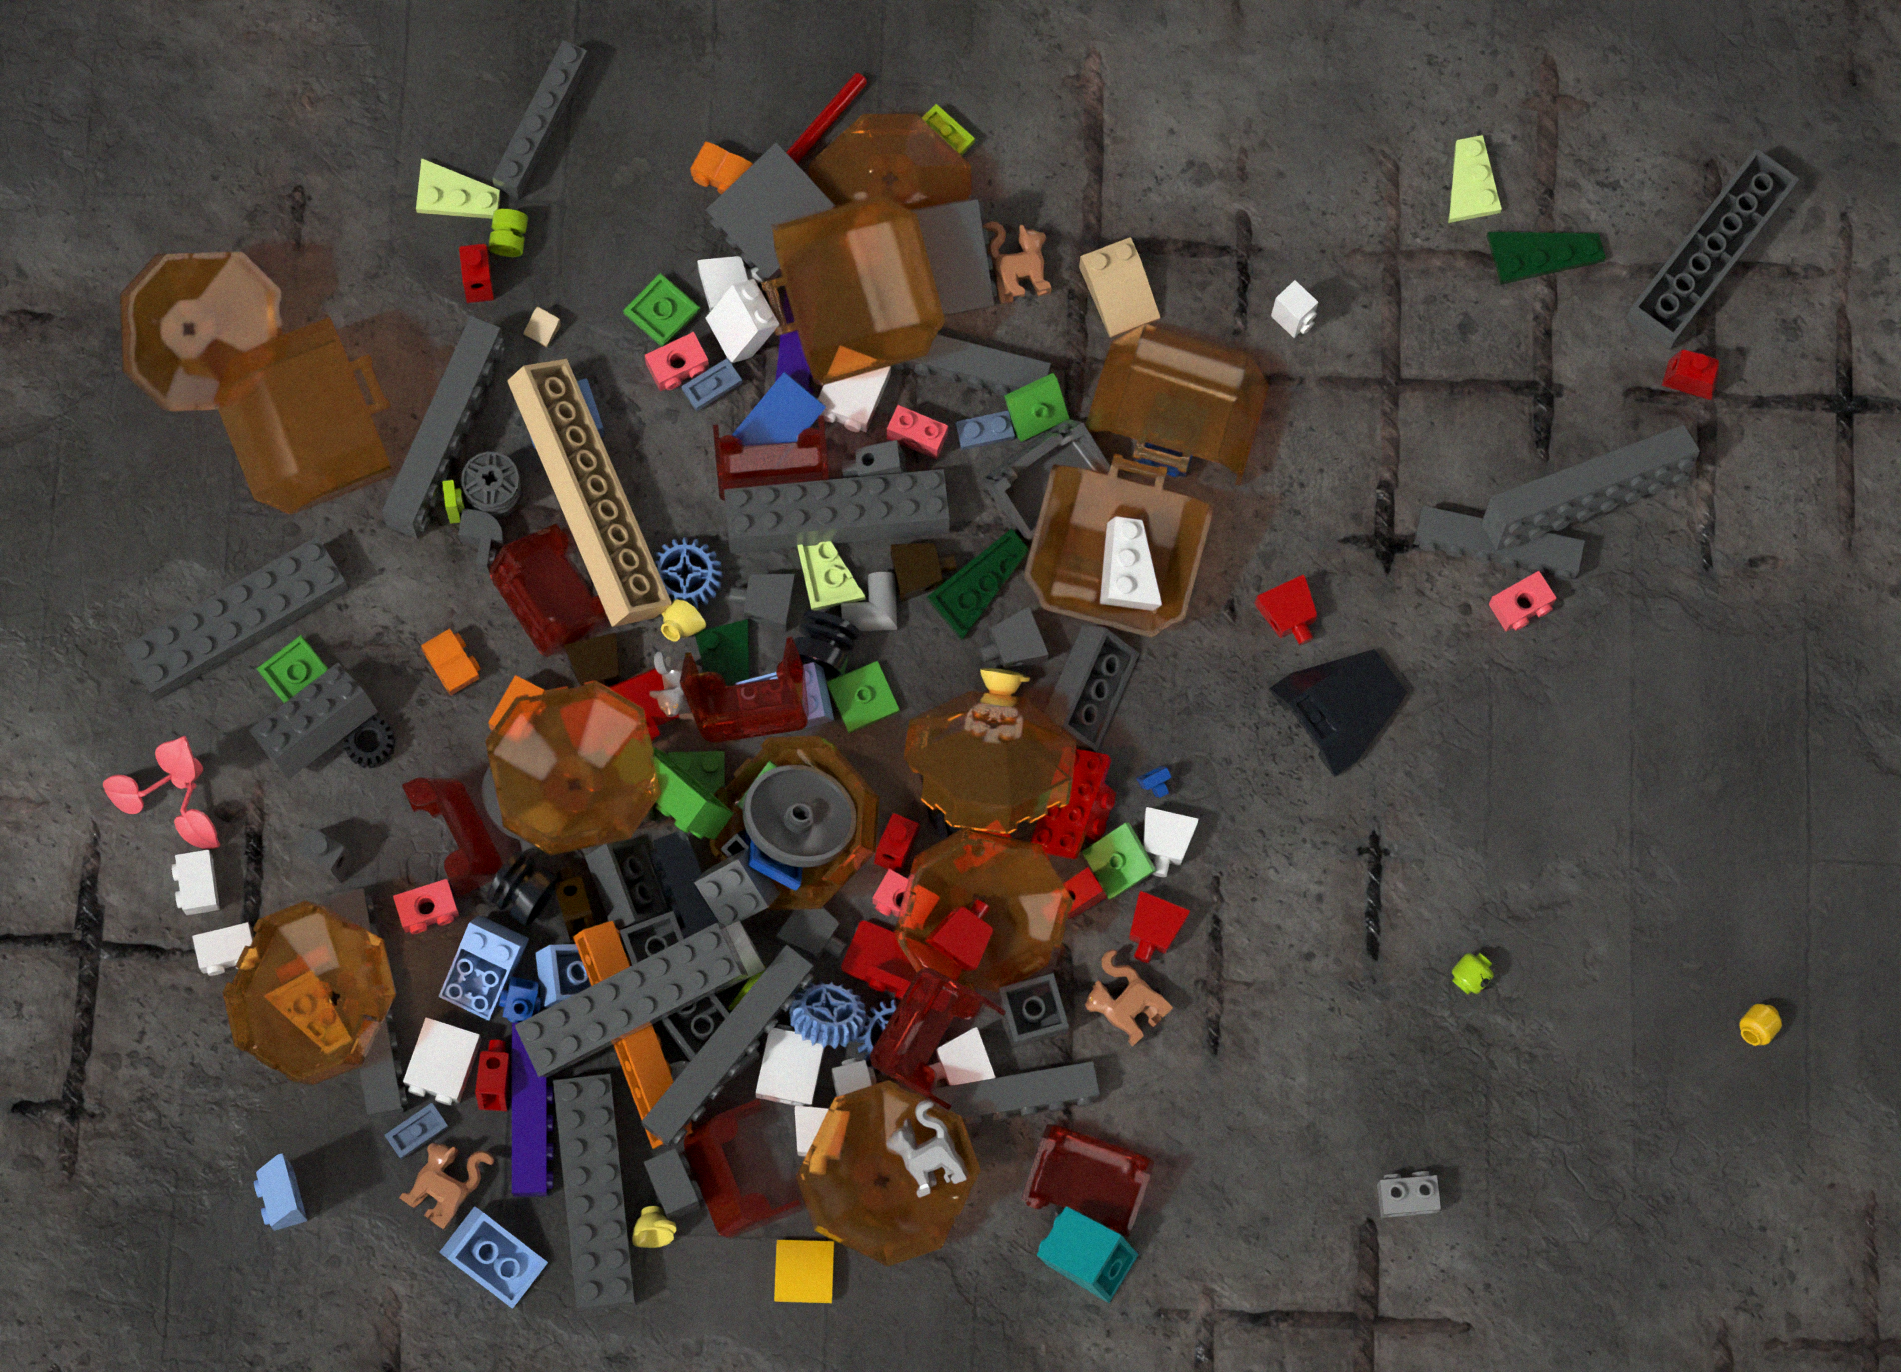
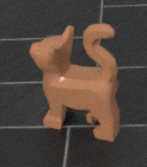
M990 221L985 223L983 228H986L987 231L995 232V237L988 245V254H990L1000 305L1012 303L1013 296L1024 297V287L1019 286L1018 281L1026 279L1031 281L1038 296L1050 294L1052 288L1050 283L1044 280V259L1041 253L1042 245L1046 241L1045 233L1037 232L1034 229H1025L1023 225H1020V233H1018L1017 237L1024 252L1000 254L998 249L1005 242L1006 231L998 222Z
M1112 949L1103 955L1102 968L1113 977L1126 976L1129 984L1122 994L1114 1000L1108 989L1098 980L1092 986L1093 990L1088 995L1085 1007L1089 1012L1104 1014L1111 1025L1125 1031L1129 1035L1128 1042L1133 1047L1144 1036L1134 1018L1141 1012L1145 1013L1148 1017V1024L1153 1028L1161 1021V1017L1163 1018L1173 1007L1162 995L1152 990L1139 977L1135 969L1129 965L1115 966L1113 959L1116 957L1117 951Z
M431 1143L427 1148L429 1155L428 1163L418 1173L411 1192L402 1193L399 1198L415 1208L428 1195L432 1196L437 1200V1205L434 1209H428L424 1216L443 1230H446L456 1217L460 1205L465 1202L469 1194L479 1185L481 1175L478 1164L480 1162L490 1165L494 1164L493 1155L489 1152L481 1150L474 1152L469 1157L467 1163L469 1180L460 1182L444 1172V1169L454 1162L460 1151L454 1146L450 1148L444 1144Z

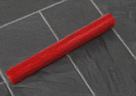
M855 73L787 151V154L796 163L804 157L865 87L867 80L860 73Z

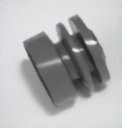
M487 451L477 454L467 462L462 471L461 484L468 507L471 510L486 512L496 520L506 518L516 511L522 499V486L517 467L512 460L499 452ZM492 478H495L496 482H492L490 486L486 484V482H490Z

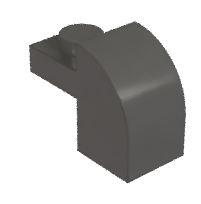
M462 509L458 533L460 542L479 545L476 560L478 572L489 573L490 565H495L497 549L493 547L504 548L505 545L501 527L498 521L486 512Z

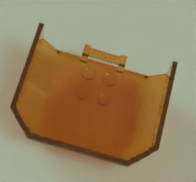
M878 195L771 224L774 250L782 276L763 281L761 284L763 290L767 291L772 312L780 324L775 329V334L782 335L797 330L803 355L815 384L823 386L928 354L935 336L945 323V318L917 214L898 205L884 195ZM783 285L785 286L794 322L790 323L786 322L777 287Z
M330 317L266 341L231 360L213 397L254 500L268 504L289 515L393 475L392 468L371 417L375 413L388 409L391 405L388 398H384L371 366L373 364L371 356L365 355L349 362ZM360 369L374 400V403L368 406L353 373Z
M1144 324L1112 341L1085 427L1089 433L1109 431L1137 439L1132 458L1138 460L1145 458L1173 466L1183 473L1187 471L1191 455L1220 463L1237 474L1235 485L1240 486L1269 384L1250 353L1150 324ZM1148 442L1182 452L1183 454L1182 457L1147 448L1145 444Z
M1115 453L1109 474L1083 467L1054 464L1050 471L1024 577L1033 588L1044 610L1152 638L1174 623L1180 622L1186 617L1215 506L1193 496L1164 489L1163 484L1168 469L1165 466L1160 465L1158 468L1123 459L1122 455ZM1121 469L1156 478L1155 485L1152 486L1118 477V471ZM1114 517L1143 521L1162 606L1154 611L1100 604L1107 522Z

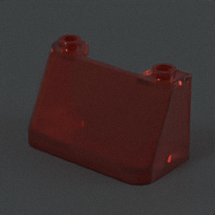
M557 523L503 546L490 567V576L494 585L539 653L544 657L558 653L564 649L565 644L577 641L609 621L599 595L593 598L590 596L564 557L568 549L569 540Z
M419 777L403 784V790L413 812L423 810L428 812L432 818L442 814L459 847L458 850L449 854L444 861V869L456 897L458 898L492 881L503 865L502 860L461 781L455 778Z
M1048 1124L1042 1135L1021 1200L1034 1209H1042V1207L1049 1206L1050 1203L1064 1208L1067 1206L1081 1214L1104 1221L1103 1225L1129 1238L1152 1173L1154 1161L1145 1155L1059 1125Z

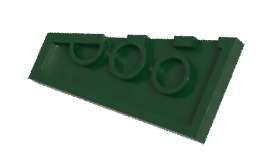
M1488 232L1486 235L1500 285L1604 262L1606 259L1599 233Z
M1011 528L928 595L926 599L958 638L962 640L1029 549Z
M748 619L694 634L723 739L745 734L736 682L749 679Z

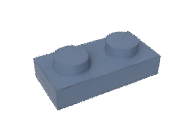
M727 358L684 384L681 388L697 412L742 384V379Z
M1009 411L955 422L961 451L1012 440L1015 437Z
M430 1103L385 1134V1137L402 1160L449 1127L433 1103Z

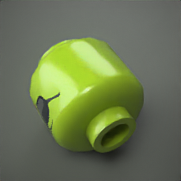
M1466 953L1453 967L1452 975L1454 978L1452 981L1468 995L1471 992L1479 994L1494 977L1492 970L1489 968L1492 963L1481 953L1477 956L1472 953Z

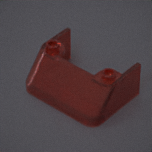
M818 416L819 429H804L797 436V442L742 447V441L733 435H725L719 438L718 425H713L719 498L725 501L724 489L829 480L824 416Z
M787 637L783 661L777 666L776 674L778 679L727 686L724 678L718 673H699L691 652L685 653L680 685L699 732L705 740L718 743L799 731L806 727L809 709L805 669L793 637Z
M923 968L915 975L870 1055L871 1064L874 1068L920 1095L950 1110L952 1105L932 1094L937 1085L938 1076L933 1068L926 1065L954 1015L962 1020L972 1019L977 1015L982 1005L1004 1016L1006 1011L986 997L932 968Z
M759 1098L714 1116L693 1129V1133L684 1139L685 1152L716 1231L724 1238L737 1237L801 1211L799 1199L771 1210L768 1200L762 1194L751 1193L741 1197L721 1146L733 1140L737 1135L738 1120L761 1111Z

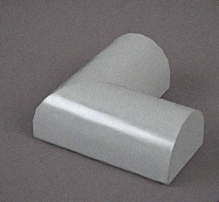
M892 572L871 573L868 575L869 602L841 603L842 619L856 626L859 631L897 630L895 574Z

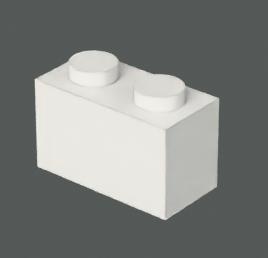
M1294 280L1276 297L1271 317L1295 338L1300 332L1302 334L1307 333L1314 325L1313 319L1317 315L1318 301Z
M203 850L175 855L176 864H172V874L174 881H179L180 891L175 892L177 907L182 908L186 915L220 910L213 855L211 852Z
M248 922L192 936L199 969L203 974L208 973L209 976L222 974L225 972V968L233 966L236 969H243L252 966V962L259 960L252 928Z

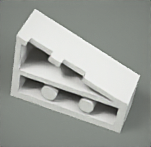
M1114 517L1107 522L1100 604L1154 611L1162 606L1142 520Z

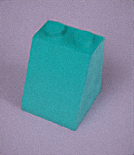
M1066 1206L1063 1212L1056 1217L1053 1224L1054 1227L1048 1237L1041 1241L1036 1255L1050 1268L1110 1303L1139 1254L1122 1235Z

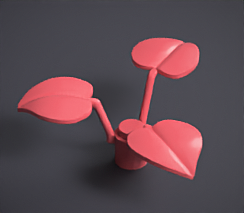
M186 736L164 742L157 747L155 751L157 762L165 772L170 774L147 789L139 791L136 781L125 775H113L103 782V788H105V792L112 803L128 814L139 813L144 808V802L141 797L146 796L170 780L177 788H188L180 809L182 815L177 816L174 820L178 833L185 841L202 849H215L221 845L217 838L215 826L204 812L197 809H189L187 811L191 794L196 788L194 781L203 773V766L194 758Z

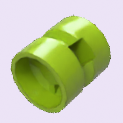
M512 209L495 210L491 225L494 231L490 233L488 250L505 257L521 256L525 238L522 235L526 233L528 216L523 212Z

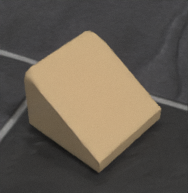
M536 307L524 331V335L548 347L561 327L560 319L540 307Z

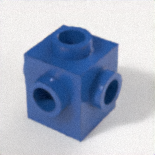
M511 976L508 990H502L499 1006L503 1007V1017L507 1018L510 1022L520 1023L532 1017V1014H538L541 1004V998L537 997L539 982Z

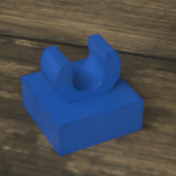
M1160 765L1136 778L1140 787L1145 790L1151 788L1155 797L1161 798L1169 794L1164 784V781L1172 778L1167 767Z

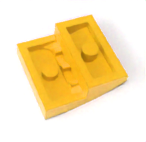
M777 1240L774 1302L832 1303L834 1241Z

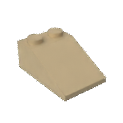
M1131 237L1080 257V271L1110 338L1160 320L1145 270Z

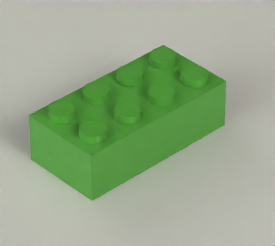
M632 739L614 764L622 772L620 774L622 779L631 785L636 784L640 788L638 793L649 801L654 800L657 802L656 808L667 817H674L676 819L674 824L685 833L690 831L700 839L705 836L715 840L734 814L664 751L638 739Z

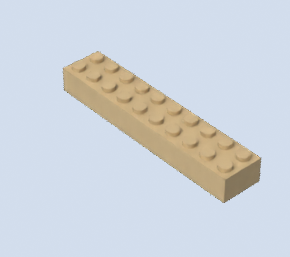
M562 359L523 366L507 382L611 626L615 627L656 618L672 605L568 360Z

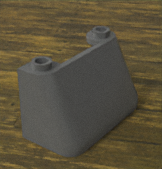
M1065 420L992 470L982 479V482L1021 534L1027 539H1036L1045 533V527L1048 524L1046 522L1047 519L1086 491H1104L1111 485L1110 481L1117 476L1083 422Z

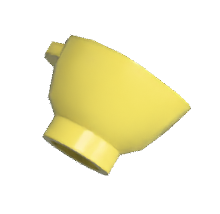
M676 599L671 601L672 605L661 613L664 617L661 631L671 641H678L680 638L689 637L706 627V623L697 609L683 600Z
M998 668L980 669L985 686L989 690L988 698L993 700L1010 702L1011 695L1017 691L1021 682H1029L1030 677L1010 670Z
M657 1206L645 1207L641 1210V1217L636 1221L633 1228V1245L643 1248H657L668 1245L674 1240L673 1234L677 1231L676 1224L664 1216L662 1208Z

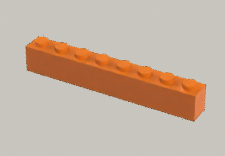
M613 921L584 929L573 937L591 986L632 966L631 960L625 954L621 944V933L615 928ZM652 1025L613 1044L641 1120L646 1117L673 1084L671 1066L664 1058L661 1050V1039L655 1033ZM692 1122L685 1128L688 1131L685 1137L693 1133L691 1130ZM646 1130L652 1149L665 1145Z

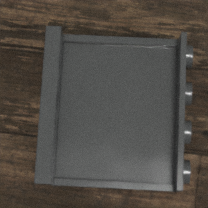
M777 143L768 149L706 209L712 216L709 222L720 233L724 230L728 234L725 240L735 250L740 248L743 251L740 255L741 258L750 267L754 264L759 269L756 272L758 277L766 285L772 282L777 288L781 285L776 281V278L834 222L842 228L849 221Z
M969 195V199L892 214L889 211L877 213L894 319L899 324L994 305L993 297L997 296L995 282L990 281L989 271L993 270V264L990 254H986L985 244H989V238L986 228H982L981 218L985 217L982 201L978 202L974 195Z

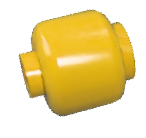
M1755 1004L1742 1017L1739 1026L1743 1039L1749 1044L1757 1046L1769 1044L1780 1031L1782 1022L1779 1012L1775 1007Z

